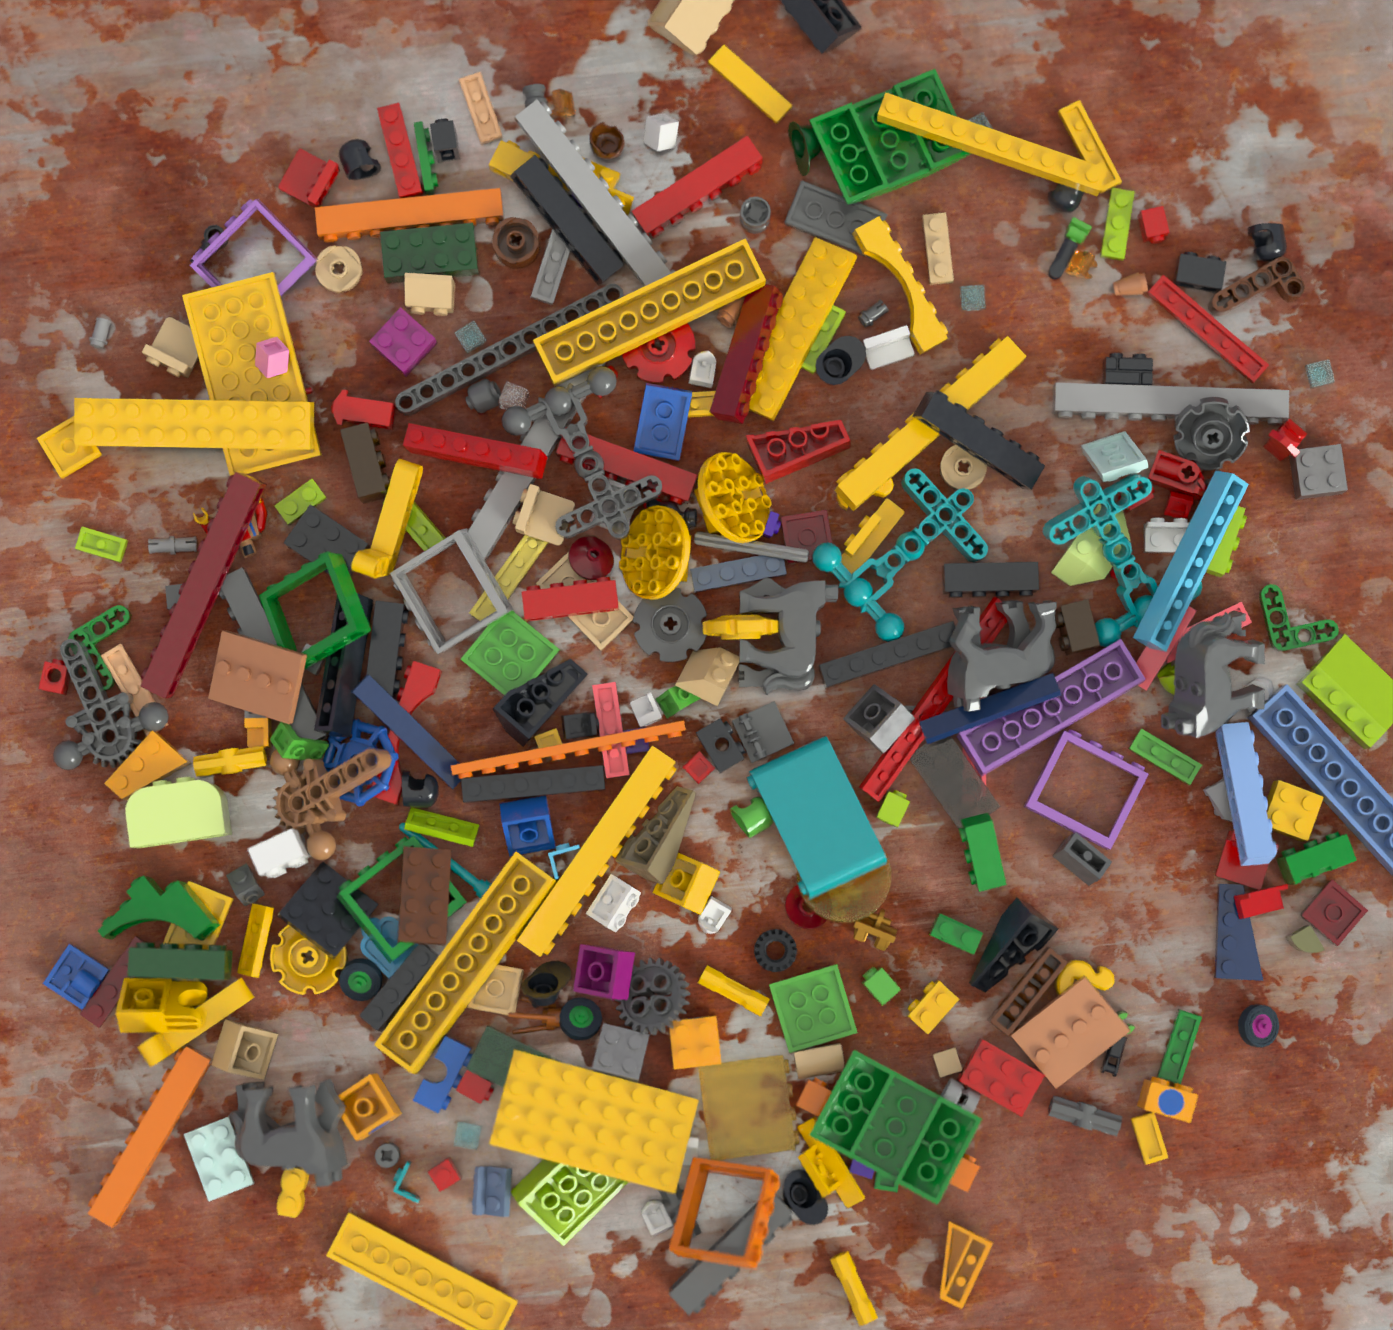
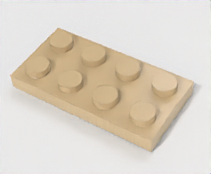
M567 553L536 585H539L541 589L550 588V584L564 583V586L573 585V581L587 579L580 577L573 571ZM587 580V583L597 582V580ZM618 601V611L569 616L568 618L602 651L633 621L634 617Z

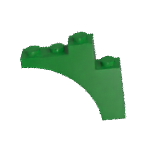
M141 876L136 878L131 883V887L126 891L132 899L123 902L119 907L120 910L106 918L102 922L103 926L97 931L103 938L113 940L120 933L135 925L151 921H166L183 928L194 939L204 941L221 924L187 883L178 880L174 881L165 888L164 892L153 878Z

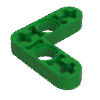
M1269 584L1260 590V604L1269 641L1274 650L1287 651L1327 642L1338 635V625L1332 620H1322L1290 627L1281 589L1274 584ZM1268 589H1270L1272 593H1276V597L1273 598L1274 605L1279 603L1280 607H1274L1270 610L1267 609V606L1272 605L1270 598L1265 597V594L1268 593ZM1277 611L1282 615V622L1280 624H1273L1271 622L1270 615L1272 612ZM1325 624H1327L1328 628L1332 627L1333 631L1329 633V637H1327L1326 633L1317 635L1319 640H1316L1315 631L1325 628ZM1285 627V630L1280 631L1282 638H1287L1284 647L1280 643H1276V639L1279 638V632L1273 633V629ZM1301 629L1309 631L1310 640L1308 642H1302L1299 639L1298 633Z
M121 605L114 606L72 631L68 639L76 640L75 636L77 635L85 637L82 642L87 648L90 646L92 648L88 650L89 654H95L98 659L95 669L98 670L103 666L104 669L99 670L104 677H109L106 681L107 685H103L105 691L110 690L114 686L115 680L95 644L130 623L131 613L128 608ZM117 611L125 612L123 616L124 621L115 620L112 622L114 627L111 629L110 623L105 618L108 616L112 620L117 616ZM98 622H103L106 626L105 632L101 635H96L93 630L94 625ZM72 644L70 648L74 655H76L78 647ZM82 665L83 670L87 674L86 666Z

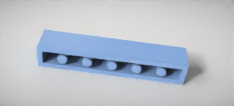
M1249 722L1223 724L1217 729L1215 734L1241 866L1269 864L1277 853V847L1271 837L1272 822L1267 817L1268 802L1262 792L1263 777L1258 771L1259 756L1254 751V732L1250 730Z

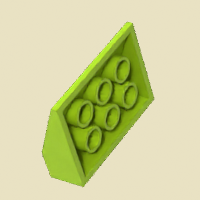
M1346 634L1296 683L1363 749L1371 748L1393 724V679Z
M543 1159L511 1190V1194L531 1217L564 1246L629 1182Z

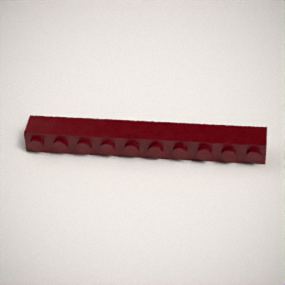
M235 472L234 475L232 474L226 484L228 489L225 496H222L217 503V514L215 518L213 517L207 526L209 532L206 539H203L198 546V557L196 561L194 560L188 569L190 575L179 589V600L172 606L169 612L171 618L160 632L161 640L159 645L155 646L151 652L150 658L152 661L141 675V680L143 681L140 687L165 699L173 697L267 486L266 483L243 472Z

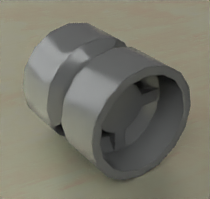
M757 196L750 197L744 201L740 211V223L744 230L756 234L761 233L767 228L771 214L768 202Z

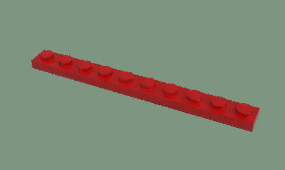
M996 597L992 598L979 618V625L982 628L980 631L981 644L992 643L1007 622L1006 617L997 610L996 602L1002 601ZM953 655L911 712L915 719L884 754L882 753L860 784L859 788L875 801L880 802L925 738L919 722L942 714L954 696L948 694L947 685L948 669Z

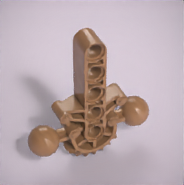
M275 749L270 757L271 768L275 773L283 775L286 780V784L282 787L275 788L278 795L272 798L276 801V805L272 808L278 811L275 817L281 819L279 825L286 826V831L290 829L298 830L300 835L307 829L309 834L306 842L308 854L312 858L321 861L330 858L336 849L335 838L332 834L322 831L320 824L327 821L345 820L346 813L342 809L340 796L386 770L391 764V755L387 750L367 749L329 772L325 769L324 762L321 759H306L303 763L304 773L299 776L296 770L300 760L282 758L277 749Z

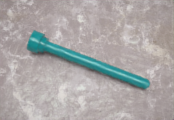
M405 822L399 825L400 831L409 838L415 836L423 848L439 849L420 833L404 830ZM451 858L450 870L474 887L475 895L481 899L492 883L488 880L477 879Z

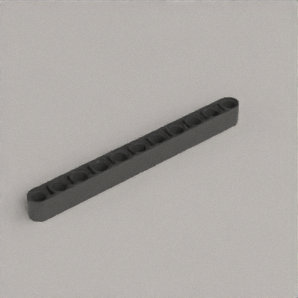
M609 284L408 388L397 395L395 400L397 409L405 416L413 415L536 351V347L534 344H527L524 341L527 335L533 334L538 338L548 333L545 331L548 324H555L559 328L569 323L566 320V316L569 313L577 314L578 318L590 313L586 306L591 302L597 303L599 308L613 302L607 298L610 292H617L620 295L619 298L624 297L622 288L617 284ZM514 345L517 349L514 354L507 355L504 353L505 347ZM493 356L496 358V361L493 365L487 366L483 363L485 357ZM471 366L475 368L474 374L469 377L463 375L464 368ZM447 377H451L454 379V384L451 387H444L442 381ZM425 388L434 390L430 398L421 396ZM404 399L413 400L410 408L403 409L401 407V402Z

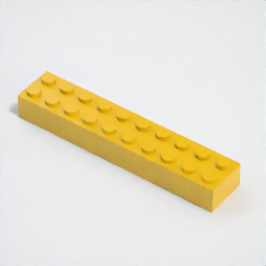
M745 238L534 339L533 342L555 387L764 287L766 279Z
M74 398V445L314 449V402Z
M515 852L374 1045L410 1073L418 1074L550 894L557 881L524 856Z

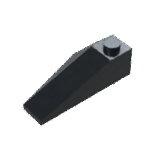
M569 659L539 677L527 681V683L508 691L495 705L493 711L505 732L524 747L585 679L588 673L572 659Z
M1016 898L1002 914L969 983L986 993L1008 975V970L1016 963L1021 965L1026 961L1024 957L1034 949L1038 952L1057 932L1058 927L1031 905Z

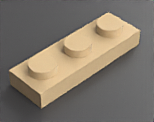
M946 213L923 215L930 285L953 283Z

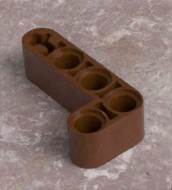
M1279 257L1217 292L1209 301L1208 308L1213 315L1223 316L1274 286L1283 300L1293 302L1303 294L1305 284L1293 263L1286 257ZM1275 266H1283L1285 274H1279ZM1257 276L1264 278V286L1256 283L1255 278ZM1287 286H1295L1297 294H1291ZM1236 288H1242L1246 296L1239 297L1235 292ZM1229 297V301L1224 306H1217L1216 303L1218 301L1222 302Z

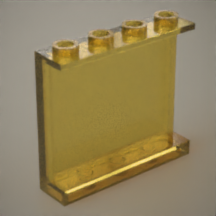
M780 1054L698 1067L710 1160L720 1161L723 1159L789 1150L796 1151L795 1145H799L800 1142L798 1130L793 1131L792 1121H796L795 1107H790L789 1097H793L792 1084L786 1081V1074L790 1073L788 1059H783V1055Z

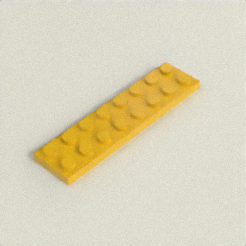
M816 237L814 238L783 299L782 306L778 309L776 326L771 332L769 348L765 352L762 361L763 368L757 377L756 391L749 403L750 411L772 421L775 420L857 259L856 254Z
M351 1212L348 1213L326 1255L466 1330H504L518 1303L517 1299Z

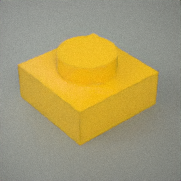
M557 728L534 736L538 748L562 744Z

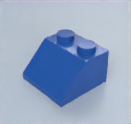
M546 795L500 803L501 821L509 857L513 856L515 852L527 854L556 848Z

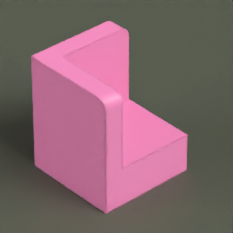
M278 337L256 343L255 365L266 378L288 371L289 349Z

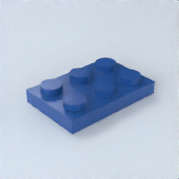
M646 383L634 443V452L673 460L680 459L692 391Z

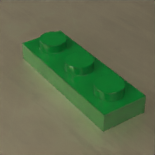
M423 121L414 122L426 196L435 195L434 187H439L437 174L432 173L431 165L435 164L433 150L428 151L427 142H431L429 128L424 127Z

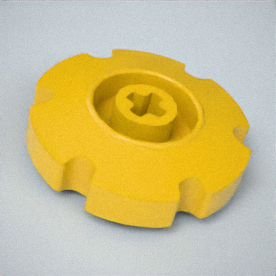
M726 615L703 622V634L721 636L722 640L760 639L761 635L778 633V620L761 617L760 615Z
M287 925L279 932L278 936L281 938V943L279 945H272L270 963L273 972H281L282 979L279 981L281 985L301 995L306 994L308 988H311L314 994H319L329 990L339 981L336 972L338 969H343L347 964L346 945L333 960L290 925ZM312 951L311 956L314 958V961L306 963V957L303 955Z

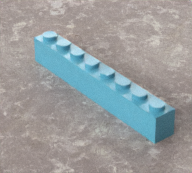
M1215 471L1133 638L1148 648L1167 651L1249 485L1233 473Z

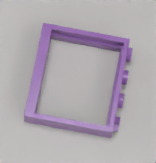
M250 199L240 208L243 212L237 218L232 216L224 224L226 229L221 234L216 232L208 240L210 245L204 251L199 249L192 257L194 262L190 266L211 287L223 285L203 264L259 210L305 257L278 285L280 296H282L318 258L259 199L254 201Z
M1069 729L1067 732L1064 730L1051 751L1024 807L1073 833L1077 832L1081 837L1106 850H1111L1149 774L1144 772L1145 767L1135 762L1129 764L1123 761L1124 757L1114 751H1111L1109 754L1101 750L1103 747L1101 744L1092 740L1088 743L1080 739L1082 735L1076 731ZM1067 741L1137 777L1108 837L1037 801Z

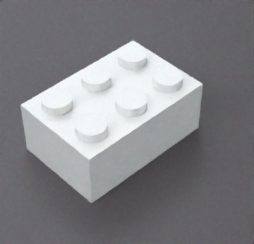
M290 829L248 849L259 875L267 876V878H277L286 874V868L288 867L299 868L309 863L307 859L311 857L307 852L303 834L300 835L298 830Z

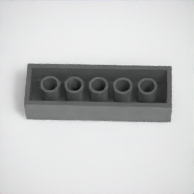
M776 1192L773 1200L774 1210L772 1215L769 1216L767 1224L768 1234L763 1240L764 1246L772 1241L775 1237L774 1232L779 1227L783 1229L792 1221V1209L787 1206ZM758 1201L707 1251L744 1257ZM697 1260L669 1288V1295L688 1315L692 1312L697 1314L706 1305L705 1299L710 1294L713 1297L718 1294L723 1288V1282L727 1278L733 1279L741 1269L738 1266Z

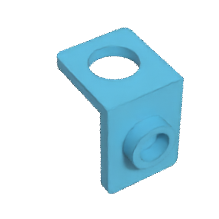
M569 843L555 846L556 851L548 853L555 880L559 879L554 856L581 849L580 845L570 847Z

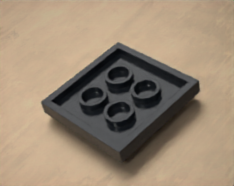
M322 861L278 913V917L334 960L360 929V925L337 898V895L341 892L339 887L348 880ZM359 889L350 894L368 918L378 907L375 901Z

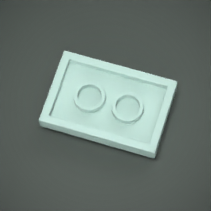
M1125 431L1081 445L1084 456L1103 482L1115 481L1121 476L1137 474L1141 470L1149 468L1147 459Z
M230 1116L184 1134L208 1201L255 1183L247 1162L241 1159L235 1150L236 1132Z

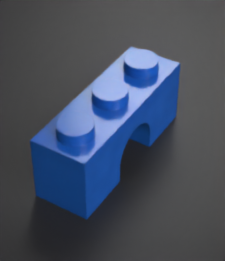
M446 1035L434 1058L446 1065L447 1075L441 1082H433L424 1078L413 1101L436 1113H439L441 1109L446 1111L452 1099L448 1095L452 1087L457 1089L463 1077L459 1073L463 1066L468 1067L473 1057V1054L470 1053L472 1047Z

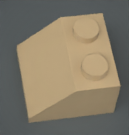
M405 273V306L407 310H410V313L424 314V311L434 312V315L447 316L448 313H453L455 283L452 276Z
M721 647L698 650L697 652L693 651L675 686L718 706L737 669L739 656Z
M225 1019L211 1065L229 1073L264 1080L278 1034Z

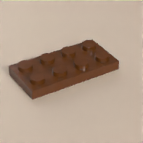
M403 847L397 942L446 945L451 850Z

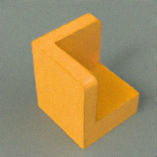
M244 718L245 728H247V746L250 748L256 746L272 747L270 740L271 719Z

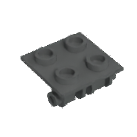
M775 701L732 720L751 763L794 744Z

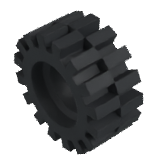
M771 929L765 931L758 937L755 943V958L760 966L768 971H784L796 959V943L793 937L783 930ZM773 941L782 943L785 948L783 957L778 960L770 959L766 953L768 944Z

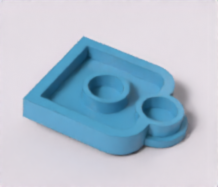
M384 917L381 920L369 918L392 948L400 943L397 942V919L393 917ZM361 928L364 937L360 944L362 953L370 961L374 962L389 979L418 945L414 944L393 962L389 963Z

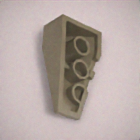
M677 786L658 806V813L650 821L646 819L642 824L644 828L635 837L632 835L626 841L615 861L644 879L663 885L675 864L696 793L693 790Z

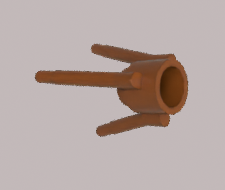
M521 996L520 999L522 1001L532 1004L528 997ZM551 1004L549 1006H540L547 1009L543 1010L542 1014L509 1012V1017L540 1019L542 1024H546L512 1030V1034L543 1030L554 1031V1027L560 1028L561 1008H556V1004Z

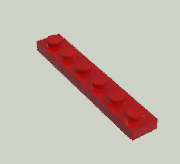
M1162 275L1147 292L1151 298L1252 384L1269 366L1267 362L1165 275Z

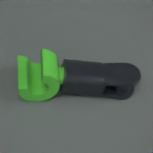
M1075 217L1071 219L1065 232V237L1067 238H1065L1048 271L1051 279L1057 280L1062 276L1078 244L1081 245L1092 226Z
M1126 1011L1116 1012L1122 1020L1128 1016ZM1129 1023L1127 1024V1026L1130 1028L1129 1033H1131L1134 1030L1135 1026ZM1124 1036L1107 1049L1101 1073L1108 1072L1112 1073L1113 1077L1117 1076L1128 1037ZM1110 1056L1117 1058L1115 1064L1108 1063Z

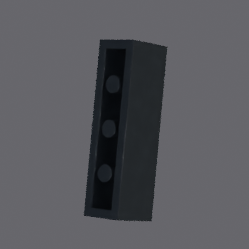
M1038 562L949 563L942 566L943 594H949V598H962L963 594H972L974 598L986 597V593H996V597H1009L1010 593H1019L1020 597L1033 596V592L1039 590Z
M376 601L367 674L395 699V694H398L401 680H397L398 670L402 671L403 657L400 656V650L406 644V633H403V626L408 624L409 610H406V606L401 603Z
M418 944L359 1016L376 1031L382 1032L398 1013L439 955L428 945Z

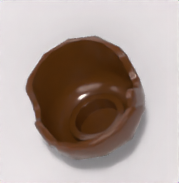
M601 122L594 126L589 134L590 148L596 156L603 159H613L622 153L625 146L624 135L616 126H608L605 122Z

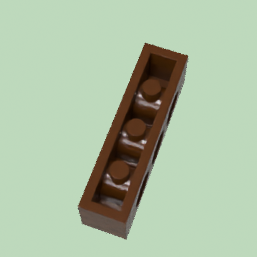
M1046 947L987 1021L1004 1035L1010 1036L1068 962L1052 948Z

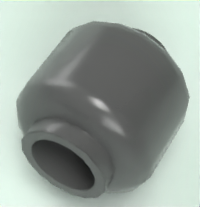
M483 379L468 387V396L465 399L471 410L475 409L479 413H484L499 405L502 394L495 381L491 382L488 379Z

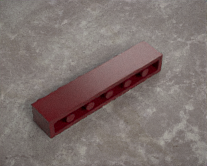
M765 284L764 287L745 296L709 411L718 420L743 424L745 417L749 413V403L756 391L757 377L762 371V361L770 344L769 338L776 326L778 309L783 303V294L774 285Z

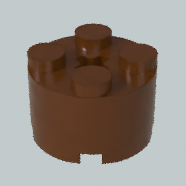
M509 217L496 226L492 243L496 257L503 265L511 269H520L529 266L535 261L540 252V241L538 232L530 221L524 218ZM513 240H516L517 242L520 241V245H519V246L513 245L512 241H513Z

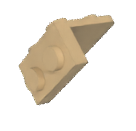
M171 317L166 318L152 346L146 344L142 350V353L147 357V362L156 367L160 364L167 367L166 371L178 378L180 375L188 378L199 358L191 327Z
M530 484L528 489L523 490L520 502L523 503L521 512L516 511L513 519V524L516 525L515 530L518 533L559 546L564 538L559 536L556 531V521L561 516L572 512L575 504L571 500L541 491L538 486ZM565 521L562 523L561 531H567L569 524Z

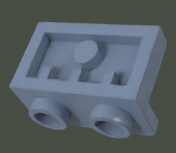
M497 1166L475 1167L472 1199L473 1215L509 1217L512 1168Z

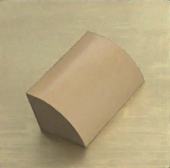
M840 1043L793 1052L798 1080L842 1072L845 1068Z

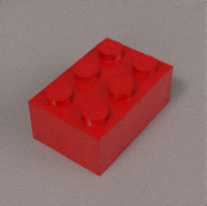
M980 1038L957 1080L1022 1117L1045 1075Z

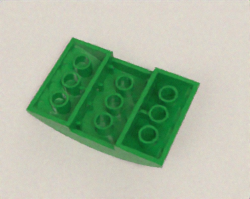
M936 69L898 83L892 89L855 104L849 103L809 120L847 205L874 198L911 184L972 154L877 121L885 92L957 117Z
M854 1050L809 1136L938 1205L982 1118Z

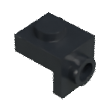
M585 712L561 716L564 739L597 736L599 720L595 717V713Z

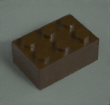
M368 422L341 429L358 498L363 504L384 499L390 485V477L383 471V468L387 467L385 458L381 450L378 451L377 446L381 445L378 432L375 428H371Z

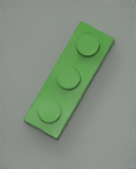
M1143 729L1138 731L1128 748L1187 785H1191L1202 764Z

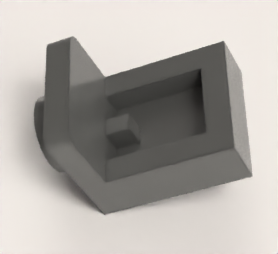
M247 863L226 875L236 897L244 906L256 902L265 895Z

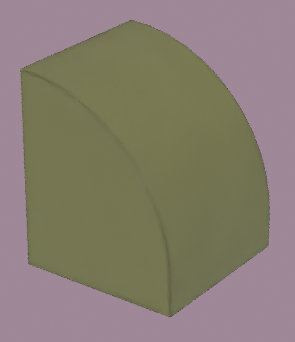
M1304 925L1285 936L1290 945L1298 951L1318 953L1325 950L1311 925Z

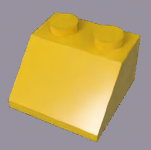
M678 853L675 864L663 885L657 883L652 893L701 915L720 871Z

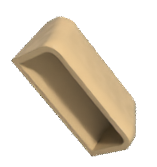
M661 0L649 17L647 24L654 31L691 55H698L705 49L706 41L710 35L717 31L718 23L722 17L731 10V4L734 0Z

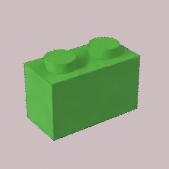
M871 967L862 975L864 980L861 983L881 1005H884L901 990L881 967L877 969Z

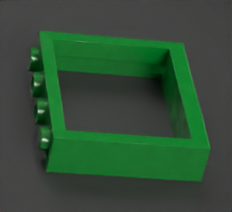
M330 551L324 552L314 562L302 565L301 570L284 576L283 581L268 586L267 590L259 595L277 646L298 652L278 598L328 569L348 625L301 652L307 655L304 670L371 631L342 554L330 553Z
M412 836L410 839L406 837L395 844L397 849L390 854L386 851L376 859L378 863L372 868L369 865L363 868L358 873L360 877L354 882L350 879L339 887L341 892L337 895V898L389 963L393 962L416 943L400 942L392 948L350 894L401 856L404 846L423 848L415 836ZM451 881L449 883V896L453 901L448 904L447 919L467 903Z

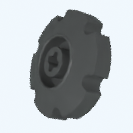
M1206 397L1200 399V405L1196 407L1189 404L1182 410L1174 424L1176 431L1179 432L1173 436L1178 454L1181 458L1194 460V463L1202 470L1221 469L1225 461L1234 463L1244 453L1248 445L1247 437L1244 436V434L1250 432L1246 416L1239 406L1229 407L1228 400L1225 398Z
M675 587L672 592L663 598L655 600L642 599L636 608L633 623L640 626V629L634 635L638 645L647 655L651 656L653 653H658L662 662H680L687 659L686 652L688 650L697 652L703 645L707 635L703 634L701 620L706 618L707 614L704 606L695 595L690 594L688 597H684L681 595V588ZM668 619H672L673 623H677L672 631L667 626H664V624L668 623Z

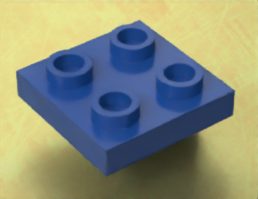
M69 944L43 984L83 1010L110 969L79 948Z

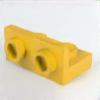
M939 980L935 983L933 981L929 982L923 989L925 995L920 1000L915 999L907 1007V1010L910 1012L906 1016L927 1034L935 1028L959 1000Z

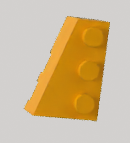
M152 730L104 784L121 799L128 800L137 790L153 786V782L169 777L176 771L190 765L191 762L158 732Z
M949 1221L940 1298L962 1309L994 1242L953 1221Z

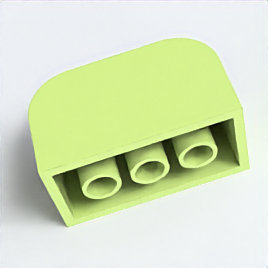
M191 777L177 778V783L172 784L171 781L167 780L155 781L153 786L137 790L131 795L126 805L130 848H145L232 835L228 800L224 791L213 783L195 780Z

